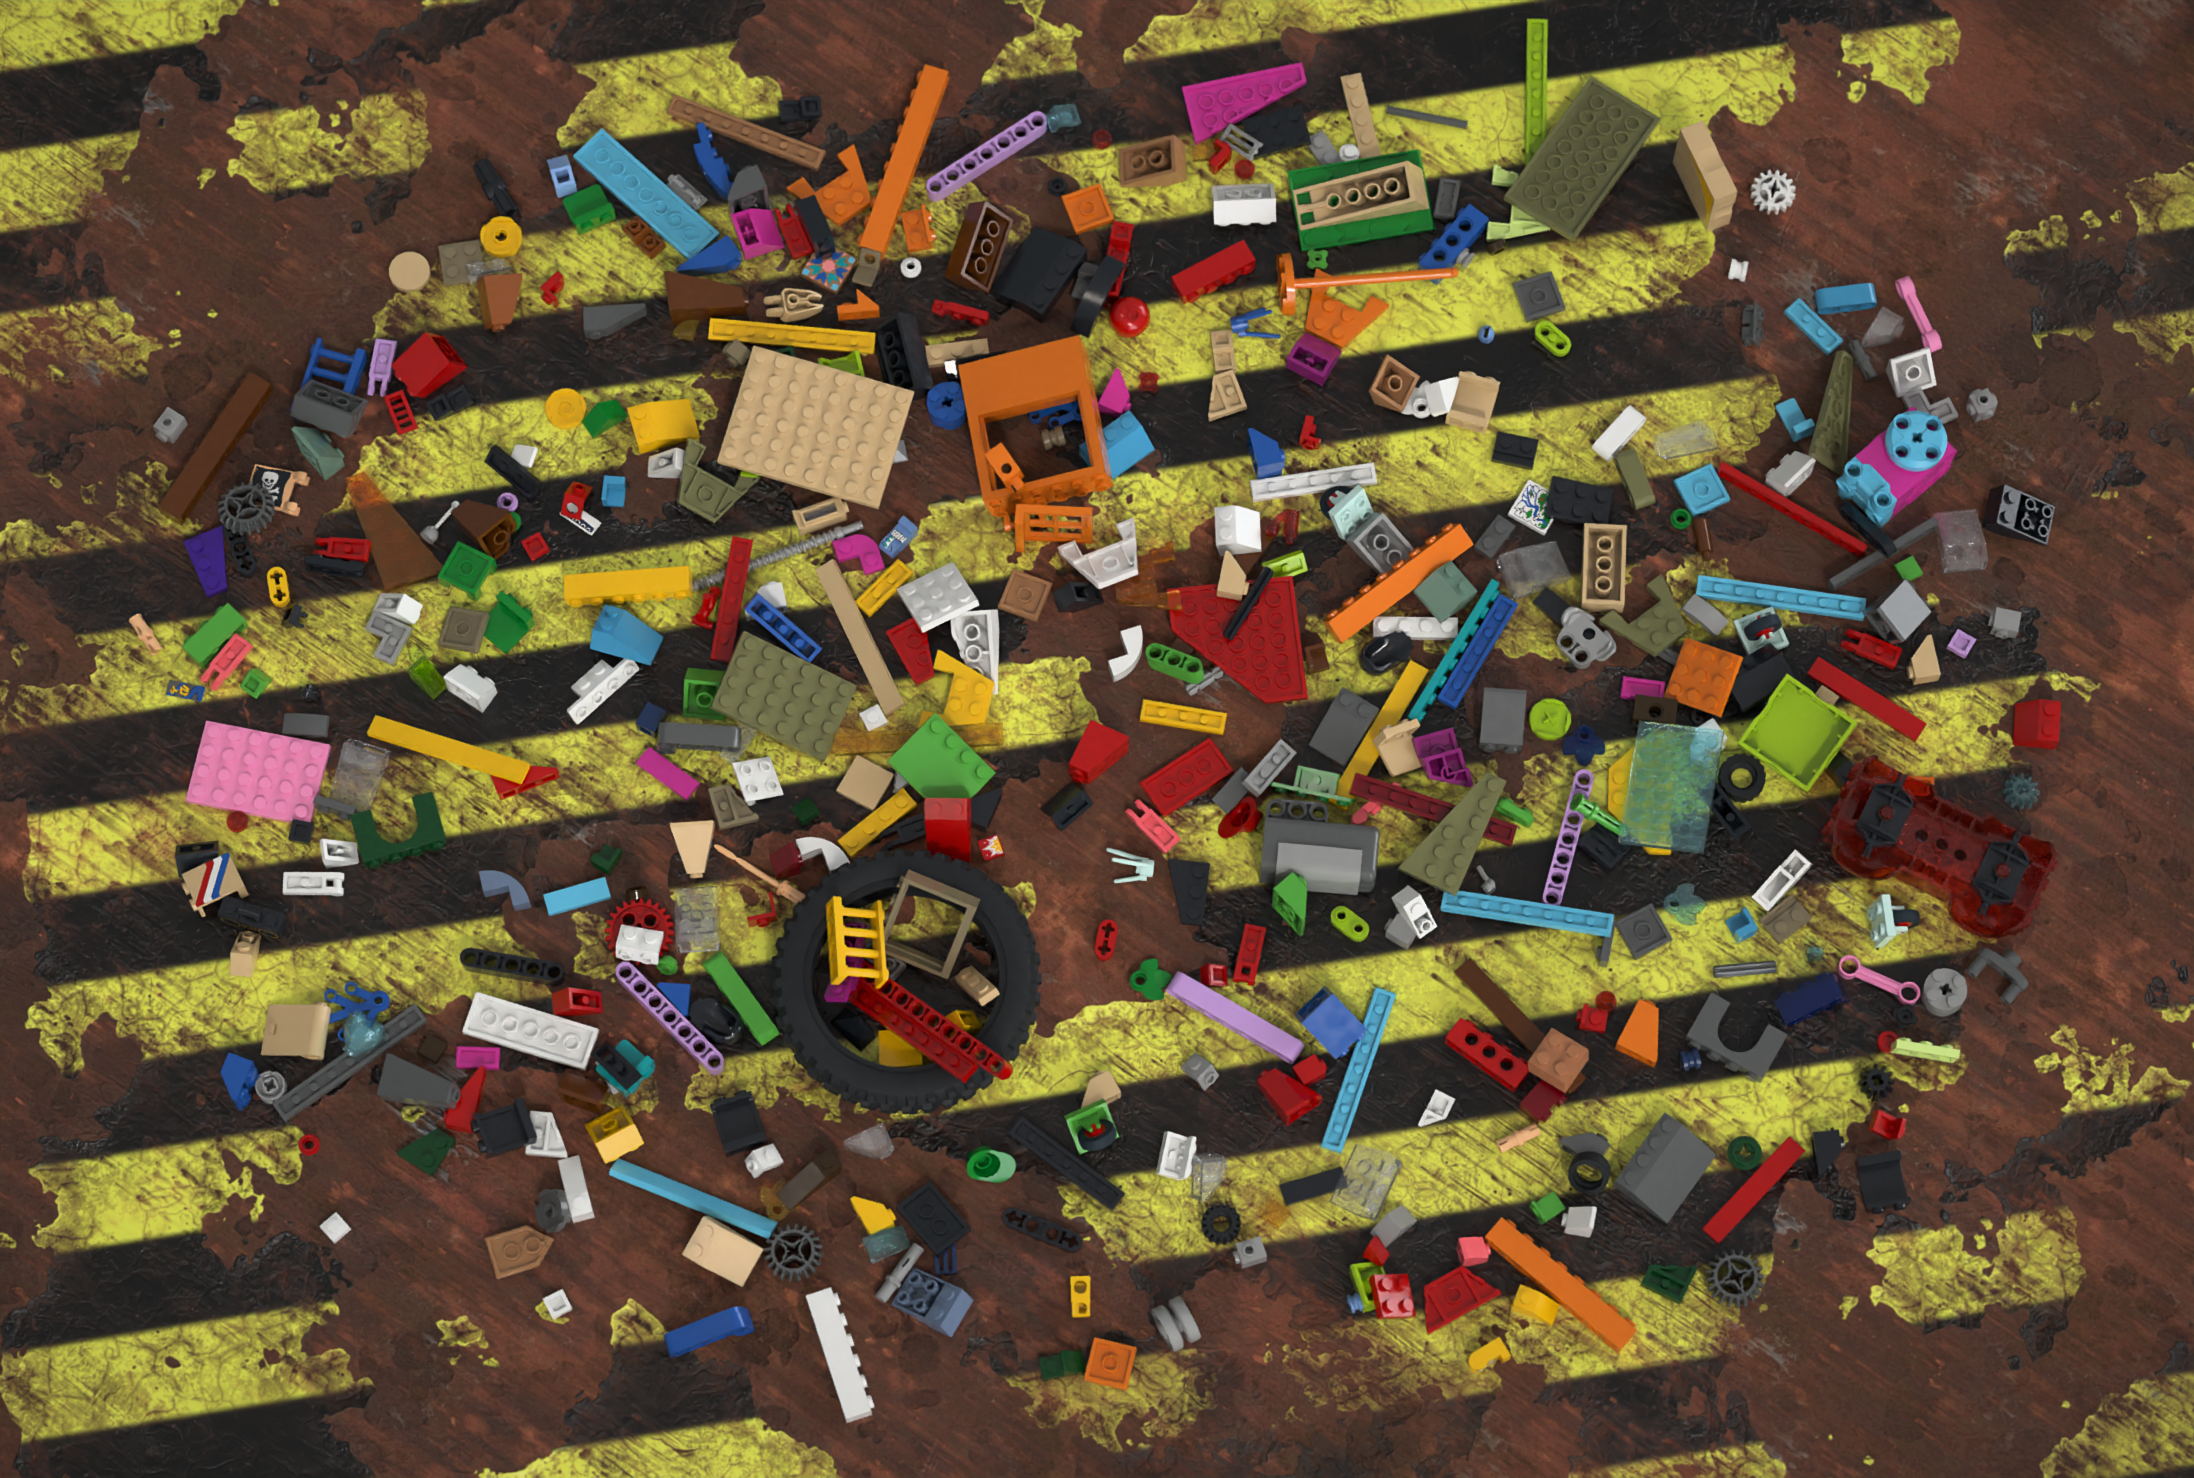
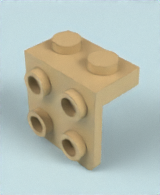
M1417 718L1410 721L1404 719L1393 727L1387 725L1379 730L1380 733L1373 740L1389 774L1393 777L1421 767L1411 740L1414 738L1412 734L1421 726Z

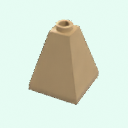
M715 821L670 823V828L687 874H690V878L703 877L702 873L706 871L714 835Z

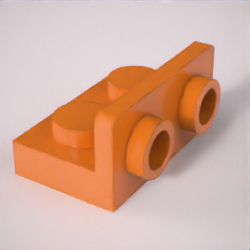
M921 204V209L901 212L908 253L933 249L932 241H936L934 229L929 227V222H932L931 212L926 210L925 204Z

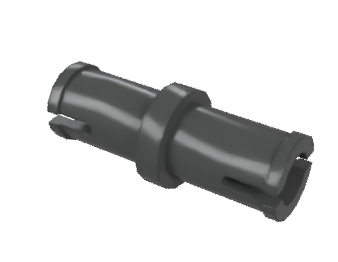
M1859 339L1852 341L1853 344H1847V347L1855 359V366L1859 367L1865 381L1869 382L1873 380L1872 377L1876 378L1878 375L1869 361L1871 359L1870 356L1866 355Z

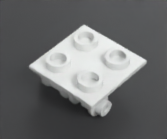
M770 756L732 763L733 772L736 774L740 791H742L744 801L748 806L754 805L756 803L755 800L784 795Z

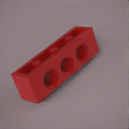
M1460 1017L1445 1037L1444 1043L1515 1093L1529 1074L1528 1062L1521 1057L1516 1058L1505 1045H1498L1487 1032H1480L1469 1019L1464 1020ZM1468 1037H1473L1476 1039L1477 1043L1474 1045H1469L1466 1043L1465 1039ZM1491 1050L1494 1052V1056L1487 1058L1483 1055V1051ZM1508 1062L1512 1068L1510 1070H1503L1500 1064Z

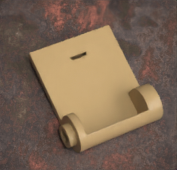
M315 1002L313 1005H269L261 1055L302 1056L310 1060H323L331 1008L325 1002Z

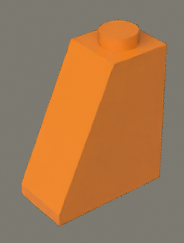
M1639 999L1615 1049L1654 1068L1658 1059L1659 1008L1655 1007L1656 1005L1649 1000L1644 999L1643 1001Z

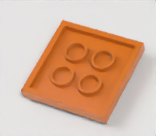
M1685 638L1664 697L1676 699L1684 705L1722 717L1743 657Z

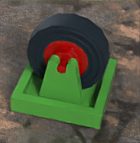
M1104 1099L1064 1116L1079 1154L1105 1148L1119 1137Z

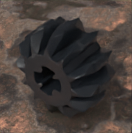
M1877 1064L1873 1065V1070L1866 1066L1865 1072L1859 1074L1861 1080L1858 1081V1085L1863 1086L1860 1092L1861 1094L1868 1092L1867 1099L1874 1095L1875 1101H1879L1880 1096L1886 1099L1888 1093L1893 1092L1894 1089L1891 1085L1895 1084V1080L1890 1078L1893 1074L1891 1071L1884 1072L1886 1066H1882L1881 1070L1878 1069ZM1875 1079L1879 1080L1878 1086L1873 1084Z

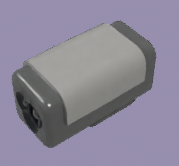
M1272 799L1266 806L1260 883L1274 884V887H1276L1293 872L1296 876L1300 875L1306 881L1307 891L1348 895H1358V892H1371L1374 889L1376 880L1379 829L1375 826L1327 823L1328 808L1320 802ZM1276 807L1279 808L1281 812L1279 814H1273L1270 810ZM1298 809L1302 811L1303 814L1300 816H1294L1291 812L1293 810ZM1319 811L1322 812L1324 816L1321 818H1316L1313 816V813Z

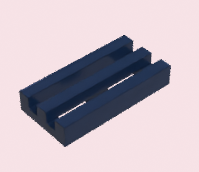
M956 1243L951 1246L953 1270H948L947 1250L943 1253L944 1270L940 1271L939 1256L936 1257L934 1255L936 1276L958 1274Z

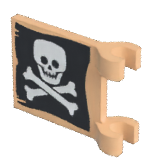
M255 464L250 481L253 483V486L259 483L261 488L265 487L268 490L275 504L274 510L298 516L300 508L297 507L298 504L289 502L295 482L308 486L310 477H307V473L302 471L292 472ZM258 500L256 501V505L262 507L263 504Z

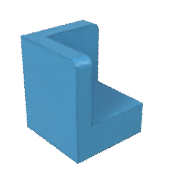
M604 475L601 498L603 506L624 507L627 486L625 477Z
M1746 907L1742 908L1739 914L1727 919L1725 922L1737 944L1756 935L1758 930Z

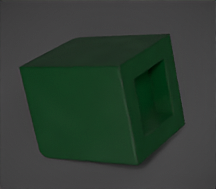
M605 844L598 854H593L590 859L591 865L610 876L623 857V852L620 848L615 850Z

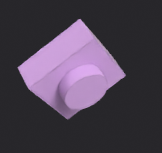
M1958 629L1946 649L1965 659L1976 639Z

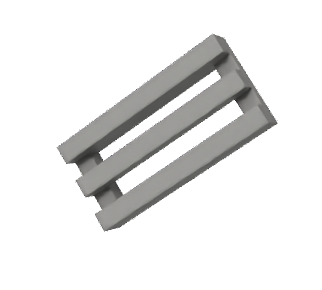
M1229 123L1219 139L1221 142L1225 141L1231 149L1250 161H1253L1254 154L1257 155L1259 152L1258 148L1263 145L1231 123ZM1234 130L1235 132L1239 133L1246 139L1253 142L1254 146L1251 147L1244 141L1240 140L1239 138L1231 134L1230 131ZM1226 137H1230L1240 145L1250 150V152L1247 154L1246 152L1242 151L1235 145L1225 140Z

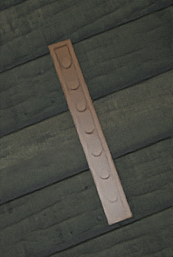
M674 94L666 111L667 115L694 125L704 122L706 129H710L712 132L818 171L826 154L825 150Z

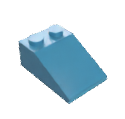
M605 604L592 629L590 649L651 666L663 641V636L625 609Z

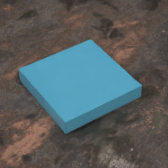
M1711 463L1675 479L1673 482L1692 518L1729 502L1731 499Z

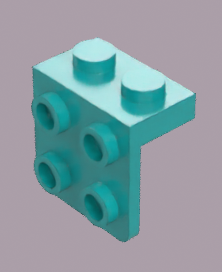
M624 1039L615 1049L642 1077L626 1091L600 1064L597 1065L596 1071L626 1098L639 1088V1084L644 1079L649 1078L653 1074L656 1066L654 1060L648 1055L645 1057Z

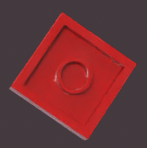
M1374 1274L1369 1277L1377 1319H1408L1416 1316L1408 1274Z

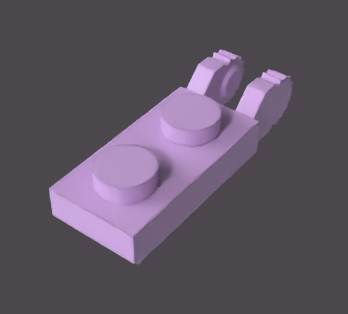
M376 339L368 376V395L374 394L376 381H382L380 388L381 397L387 395L388 382L391 380L393 369L391 365L394 363L397 341Z

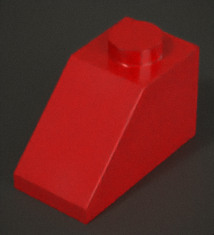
M568 987L552 994L553 1015L574 1017L603 1013L601 992Z

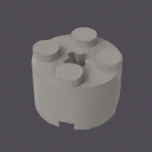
M1948 968L1935 969L1927 977L1921 989V1000L1926 1009L1933 1015L1941 1017L1949 1016L1958 1011L1967 996L1965 978L1955 970ZM1942 990H1945L1947 994L1943 995Z

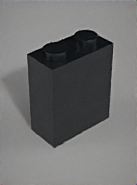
M815 195L796 201L799 221L816 259L827 260L831 258L833 253L836 252L833 235Z

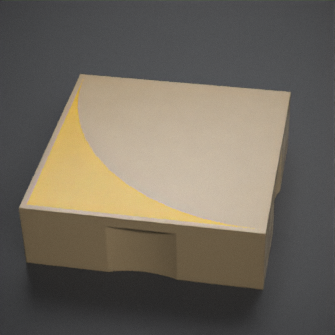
M1700 121L1680 129L1673 164L1706 232L1729 224L1732 206L1735 203L1738 191L1720 158L1704 121Z

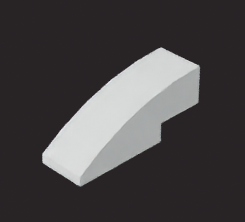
M1794 850L1752 898L1765 910L1769 911L1813 864L1799 851Z

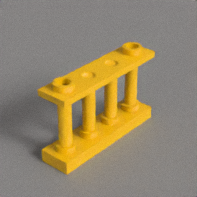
M833 896L827 902L826 919L830 981L832 985H839L847 976L875 978V988L879 989L888 980L889 970L886 968L883 927L885 911L882 909V901L877 900L870 910L844 907L841 897ZM843 916L871 918V929L845 927L843 925ZM844 936L872 938L873 949L847 947L844 945ZM845 957L873 958L874 969L848 967Z

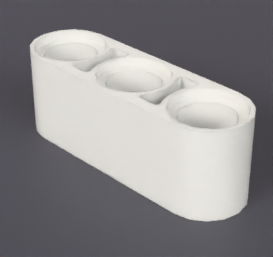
M1629 405L1592 446V450L1609 462L1643 426L1647 418Z

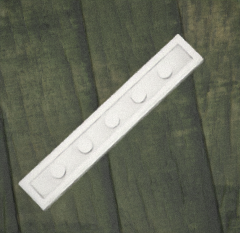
M1374 462L1250 480L1253 502L1321 493L1335 486L1355 488L1357 485L1363 487L1377 484Z

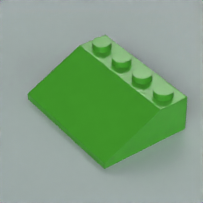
M936 713L930 716L887 761L924 799L972 798L995 774Z

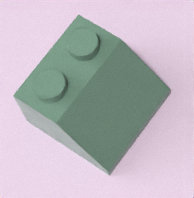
M1450 560L1436 569L1413 592L1441 623L1468 606L1478 591Z

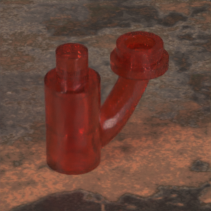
M1288 509L1279 513L1269 526L1264 527L1265 535L1276 537L1279 532L1277 526L1284 521L1283 536L1286 537L1285 543L1293 545L1294 538L1298 536L1300 512Z

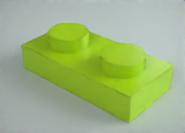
M1302 550L1262 563L1263 568L1268 567L1274 571L1272 578L1295 576L1308 571Z

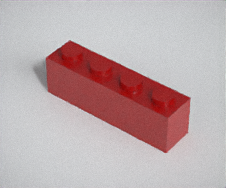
M1243 239L1172 276L1171 285L1183 305L1188 302L1193 303L1201 295L1216 291L1218 286L1224 283L1226 285L1230 284L1236 277L1251 273L1255 268L1256 259Z

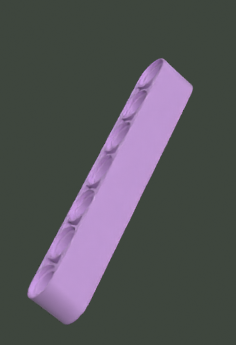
M1040 111L1029 114L931 177L926 183L928 198L934 202L944 199L1041 137L1047 130L1045 114ZM1034 122H1041L1042 125H1040V126H1035V125H1033V123H1034ZM1019 132L1026 134L1023 137L1016 136ZM1002 143H1006L1009 146L1006 148H1001L999 145ZM985 154H989L992 157L985 159L982 156ZM967 165L974 166V168L971 170H968L965 167ZM950 176L957 177V179L954 181H951L948 178ZM933 187L941 188L939 191L931 190Z
M1586 769L1579 770L1574 777L1541 903L1561 905L1584 815L1580 812L1570 809V803L1578 793L1583 794L1585 799L1589 800L1594 781L1593 774ZM1580 778H1585L1588 780L1589 783L1587 785H1582L1578 782V780ZM1574 817L1578 820V823L1570 824L1567 819ZM1569 837L1573 840V843L1565 844L1562 839ZM1565 857L1568 862L1561 864L1557 861V858ZM1557 876L1560 877L1563 882L1560 884H1556L1552 881L1551 878ZM1553 896L1557 899V902L1554 904L1548 903L1546 898Z
M621 962L618 964L615 972L619 983L711 1075L722 1073L725 1063L721 1053L631 963ZM624 970L631 971V975L627 978L620 976ZM638 985L646 986L645 991L641 993L636 992L635 988ZM653 1000L661 1001V1004L658 1007L654 1008L650 1006V1003ZM672 1014L676 1016L673 1022L665 1021L667 1015ZM684 1029L691 1031L687 1037H681L679 1034ZM698 1044L705 1046L702 1052H696L694 1048ZM713 1059L720 1061L717 1067H711L709 1063Z
M1176 972L1166 988V992L1174 998L1287 1063L1294 1064L1305 1046L1297 1038L1181 972Z

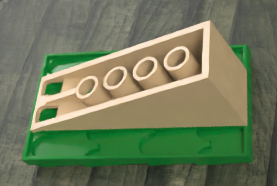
M1419 149L1287 171L1301 248L1304 252L1311 249L1320 250L1435 230Z

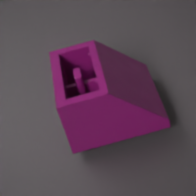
M1305 333L1295 343L1287 357L1286 368L1323 386L1341 356L1342 350Z

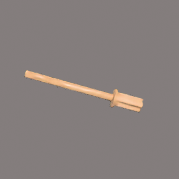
M717 844L714 845L720 853L736 860L742 867L776 887V894L778 896L782 895L795 904L798 901L803 902L805 900V894L789 885L787 880L780 883L747 861L737 858L728 849Z

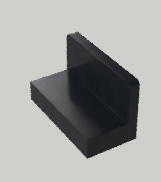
M1070 782L1040 809L1051 818L1057 829L1063 831L1091 807L1093 803L1084 789Z
M219 841L176 845L175 860L178 876L182 878L181 874L219 857Z

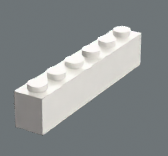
M830 1287L806 1295L846 1422L849 1423L872 1415L871 1408H874L871 1395L866 1396L864 1390L865 1387H868L864 1374L859 1375L857 1367L861 1366L858 1355H853L851 1351V1346H854L851 1334H846L844 1326L847 1325L844 1313L839 1314L837 1306L841 1305L837 1292L833 1293Z

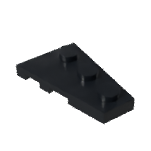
M1168 858L1181 925L1203 927L1210 863Z

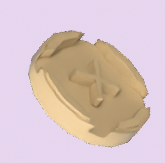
M404 252L397 255L389 267V277L392 284L398 290L406 293L422 289L428 283L431 276L430 266L426 258L415 252Z

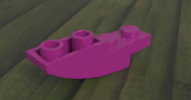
M845 923V927L867 929L866 923ZM844 936V945L847 947L865 949L866 938ZM845 957L848 967L862 968L864 957ZM847 976L839 985H832L831 981H829L824 995L826 1001L847 1003L850 991L856 990L859 977Z

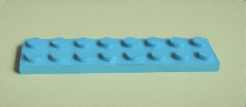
M603 129L597 132L573 155V159L686 260L691 259L708 248L720 236V233Z

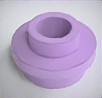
M503 493L497 499V507L509 512L515 511L518 506V500L512 493ZM510 501L511 505L504 506V503Z

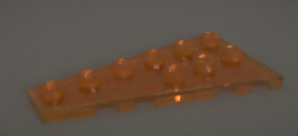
M362 472L345 478L366 539L372 542L370 550L385 591L389 592L439 574L443 565L434 557L433 553L424 545L403 517L398 514L367 474Z

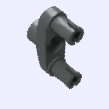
M1981 947L1976 953V958L1965 970L1969 976L1976 978L1984 967L1989 965L2006 978L2010 985L2000 996V1000L2006 1005H2010L2019 993L2024 992L2029 986L2026 978L2017 969L2018 965L2022 962L2021 958L2009 949H2006L2002 955H1999L1990 949Z

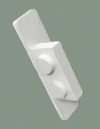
M624 658L612 668L605 661L600 660L572 685V690L580 697L567 709L572 720L579 724L639 671L635 661Z

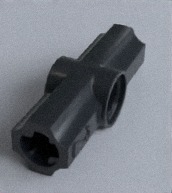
M488 158L478 160L472 168L480 180L488 200L493 202L500 216H513L518 210L508 194V189L500 175H497Z

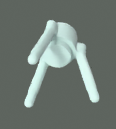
M1112 848L1106 849L1107 852L1133 859L1127 860L1113 857L1112 861L1136 866L1135 873L1139 874V876L1114 879V883L1137 880L1146 881L1147 877H1153L1154 860Z

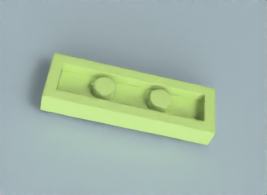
M1899 1038L1891 1044L1890 1053L1954 1063L1959 1059L1960 1050L1953 1049L1951 1045H1941L1939 1047L1933 1046L1928 1041L1915 1043L1911 1042L1909 1038Z

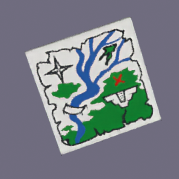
M1528 480L1509 511L1508 516L1545 536L1554 519L1544 517L1549 490Z

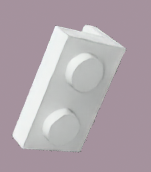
M621 924L616 942V957L626 961L632 960L644 964L657 965L664 932Z
M1169 1131L1164 1132L1156 1174L1177 1181L1187 1179L1192 1172L1191 1161L1197 1148L1195 1143L1196 1137H1185Z

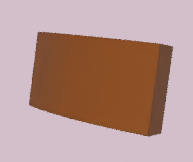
M637 215L621 228L628 238L650 260L666 248L665 243Z

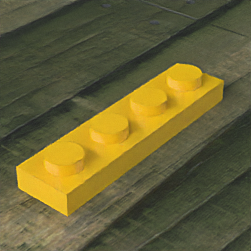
M904 788L841 837L837 841L838 844L852 859L877 839L881 832L892 827L913 810L917 803Z

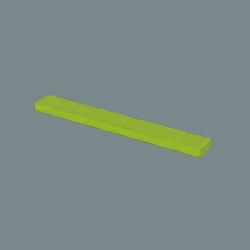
M1527 19L1525 167L1546 139L1548 19Z

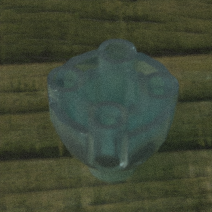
M357 1009L354 1013L350 1012L346 1018L343 1029L344 1046L342 1048L346 1053L355 1058L359 1054L378 1046L386 1037L384 1031L386 1027L378 1021L371 1022L366 1019L367 1015Z

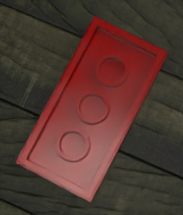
M1209 737L1141 781L1139 785L1160 815L1165 818L1233 774L1234 770Z

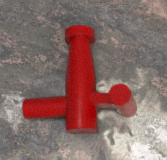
M712 586L709 593L703 594L701 606L696 615L693 616L692 624L712 630L714 622L709 621L708 618L717 598L722 594V590L719 587Z

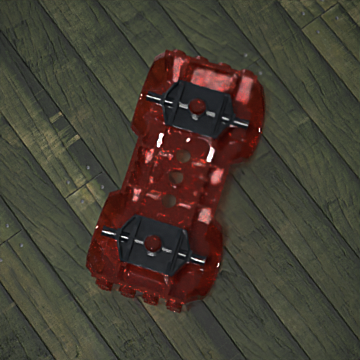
M1875 754L1868 758L1864 757L1861 762L1857 761L1851 767L1847 775L1849 779L1842 786L1838 795L1841 798L1833 805L1830 811L1832 816L1828 822L1826 821L1821 831L1824 834L1821 841L1830 845L1833 858L1843 869L1860 878L1875 881L1886 880L1893 876L1947 903L1951 919L1962 929L1980 937L1995 939L2007 935L2014 937L2019 932L2022 933L2025 928H2028L2033 918L2030 914L2033 909H2037L2041 898L2038 896L2048 886L2050 879L2047 877L2050 872L2055 870L2058 864V860H2056L2058 852H2056L2053 843L2042 841L2017 831L1999 821L1991 813L1981 818L1937 796L1935 785L1919 781L1891 768L1879 760V756ZM1918 830H1923L1927 833L1926 841L1921 842L1916 839V832ZM1936 841H1945L1947 844L1946 850H1940L1936 846ZM1957 849L1963 850L1966 853L1965 860H1957L1954 852Z

